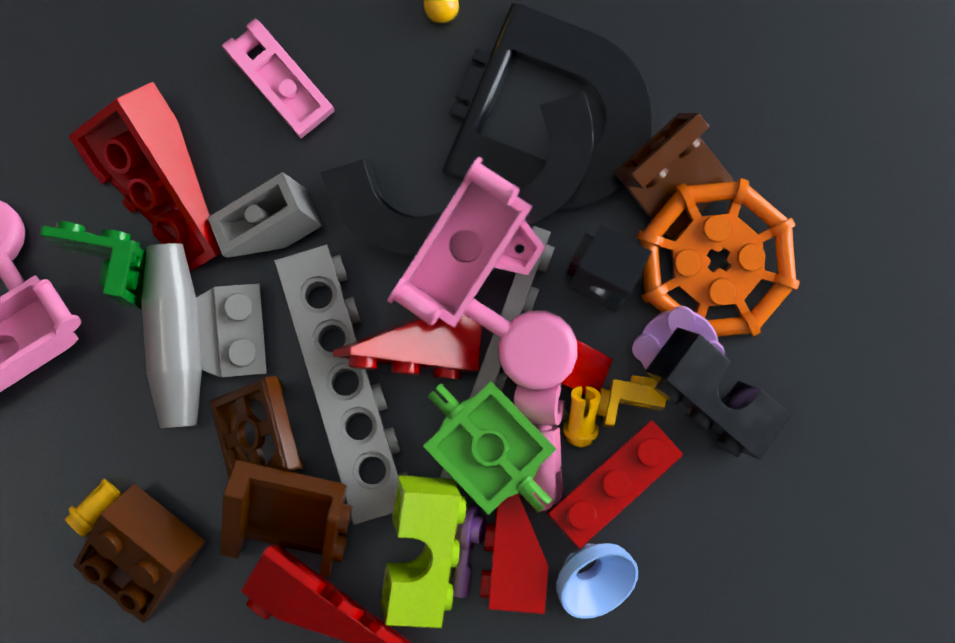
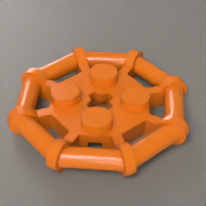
M739 178L736 182L689 186L683 182L677 185L674 195L643 231L639 230L636 239L640 240V245L652 251L642 270L644 293L641 294L644 303H651L661 313L681 306L667 294L670 290L679 287L697 302L695 313L704 318L709 306L734 305L739 317L707 320L714 328L717 337L750 334L751 337L760 334L762 325L793 289H798L800 283L799 280H796L792 228L796 225L792 217H785L749 186V180ZM730 200L726 214L701 216L696 206V203ZM741 205H745L765 222L769 228L756 233L738 217ZM685 209L691 221L674 241L663 238V234ZM772 237H775L778 274L766 271L764 265L766 255L763 250V242ZM659 247L670 250L673 262L672 278L661 283ZM711 249L715 252L724 249L728 255L725 260L728 266L725 270L717 268L714 272L709 270L708 266L711 260L707 254ZM761 279L775 283L753 310L750 311L744 299Z

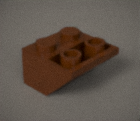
M134 483L99 515L73 566L82 573L87 581L97 585L117 601L124 611L133 614L141 622L145 623L191 567L206 541Z

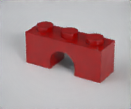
M651 420L613 452L591 475L561 499L546 515L575 548L580 549L684 454Z

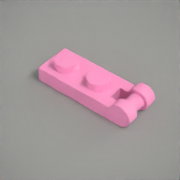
M255 18L245 26L246 32L236 40L231 37L221 47L297 136L302 139L334 112V107L261 22ZM259 44L264 51L252 60L247 53Z

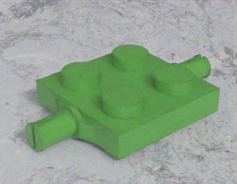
M492 381L475 397L463 401L461 404L442 383L435 389L448 403H445L434 391L428 395L427 398L447 417L441 429L423 447L487 515L503 500L518 493L533 506L537 513L544 506L534 497L533 492L545 505L551 502L552 498L541 489L533 478L539 466L556 448Z

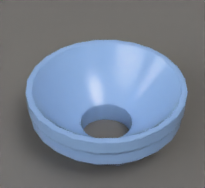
M610 543L586 544L577 552L568 555L556 582V592L560 603L568 614L576 618L587 619L604 615L622 604L631 594L638 580V567L630 554L619 545ZM596 560L589 570L577 573L585 565Z

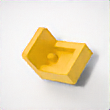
M632 375L630 382L613 379L609 383V389L601 388V399L598 404L597 415L603 416L602 427L610 429L614 427L619 403L656 411L664 409L666 399L654 389L658 382L653 378Z

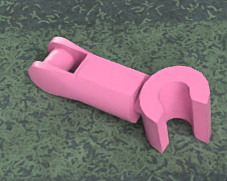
M561 384L546 390H530L517 385L514 394V405L556 448L539 466L533 478L541 489L552 498L551 502L545 505L534 492L532 493L544 506L541 511L551 508L562 499L564 494L562 470L560 468L562 466L560 427H557L561 423L565 400H559Z

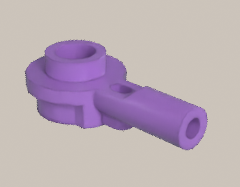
M470 505L466 509L464 523L457 524L455 539L459 541L460 553L458 565L454 568L452 586L453 596L459 598H468L472 566L470 564L472 549L475 543H482L485 535L486 517L480 516L479 507Z

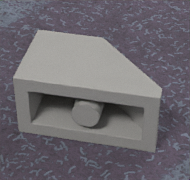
M284 172L208 217L221 253L227 258L287 248L323 226L308 190Z

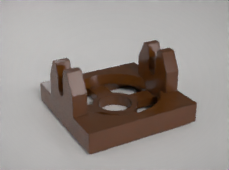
M277 376L265 377L210 400L229 479L236 460L289 472L304 469L302 458H298L282 396V392H284L282 381L278 380ZM257 400L263 403L267 416L266 420L261 421L257 416L253 415L250 402ZM247 422H250L255 431L253 446L247 442L244 430ZM271 434L275 452L270 462L266 465L262 447L265 443V436ZM243 451L246 453L248 452L250 460L246 457Z

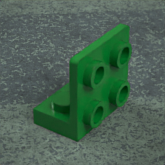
M58 221L56 228L41 227L40 236L63 251L107 258L103 261L100 271V285L104 287L103 294L124 307L142 309L141 297L146 252L140 248L141 243L130 240V234L103 229L102 236L85 232L86 227L66 221Z

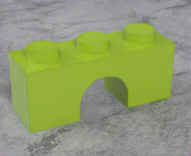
M398 475L392 514V521L397 536L419 539L425 543V547L422 553L412 561L406 563L386 562L380 603L386 625L442 628L444 611H450L452 608L453 586L452 583H448L450 568L457 567L460 553L459 541L455 539L457 524H463L466 515L465 496L460 495L453 479Z

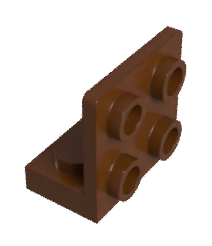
M678 113L613 172L651 220L676 192L675 187L683 182L687 186L733 182V178L700 137L710 128L700 113ZM712 202L696 203V206L701 213ZM685 209L663 234L666 238H674L691 221Z

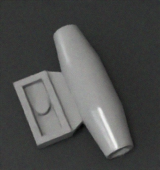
M167 243L147 246L141 308L146 375L159 427L162 429L196 426L202 371L220 378L267 374L260 283L217 286L196 297L183 244Z

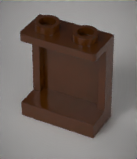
M236 460L223 495L220 555L238 559L245 538L320 554L322 555L320 575L330 577L334 561L343 562L348 542V535L341 534V532L347 533L353 507L352 505L345 504L347 484Z

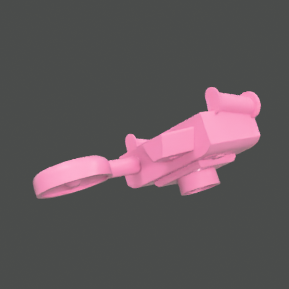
M478 157L387 301L392 303L395 300L427 322L428 325H433L440 318L455 328L463 314L500 337L498 343L499 361L505 374L517 385L530 390H546L561 384L572 372L577 360V340L572 328L560 316L548 311H528L516 316L510 322L474 299L493 267L528 275L546 248L524 220L533 206L517 196L519 188L482 165L483 159ZM516 245H523L524 251L522 253L516 252Z
M0 201V278L9 292L0 297V392L74 345L79 339L74 331L81 324L79 316L70 313L48 279L40 280L36 275L26 281L22 278L12 260L18 256L24 244L25 227L19 214L3 201Z

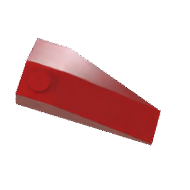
M154 82L116 98L68 135L92 174L102 184L110 182L124 196L122 204L131 213L138 210L152 224L153 235L162 244H183L190 272L221 253L208 220L209 213L178 120Z
M280 545L268 546L241 590L243 594L249 597L245 603L246 606L265 620H268L273 615L278 620L349 643H411Z

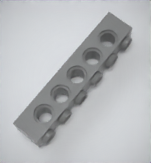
M323 245L274 260L341 483L347 484L346 500L348 505L353 506L351 513L354 525H359L393 514L398 475L408 476L407 470L398 473L393 455L401 453L394 427L385 429L380 411L388 409L380 383L371 385L367 369L348 367L349 359L333 357V352L325 351L321 344L324 334L333 329L341 330L345 333L346 340L344 346L358 340L353 325L361 323L354 297L347 299L344 297L340 282L348 280L341 255L332 256L328 245ZM318 287H326L332 291L331 302L324 308L317 309L309 305L310 293ZM344 372H352L359 378L357 390L348 396L337 394L334 388L336 378ZM357 415H365L372 421L370 435L362 440L352 439L347 430L349 421ZM371 458L382 460L386 467L385 477L377 484H367L361 477L363 463Z

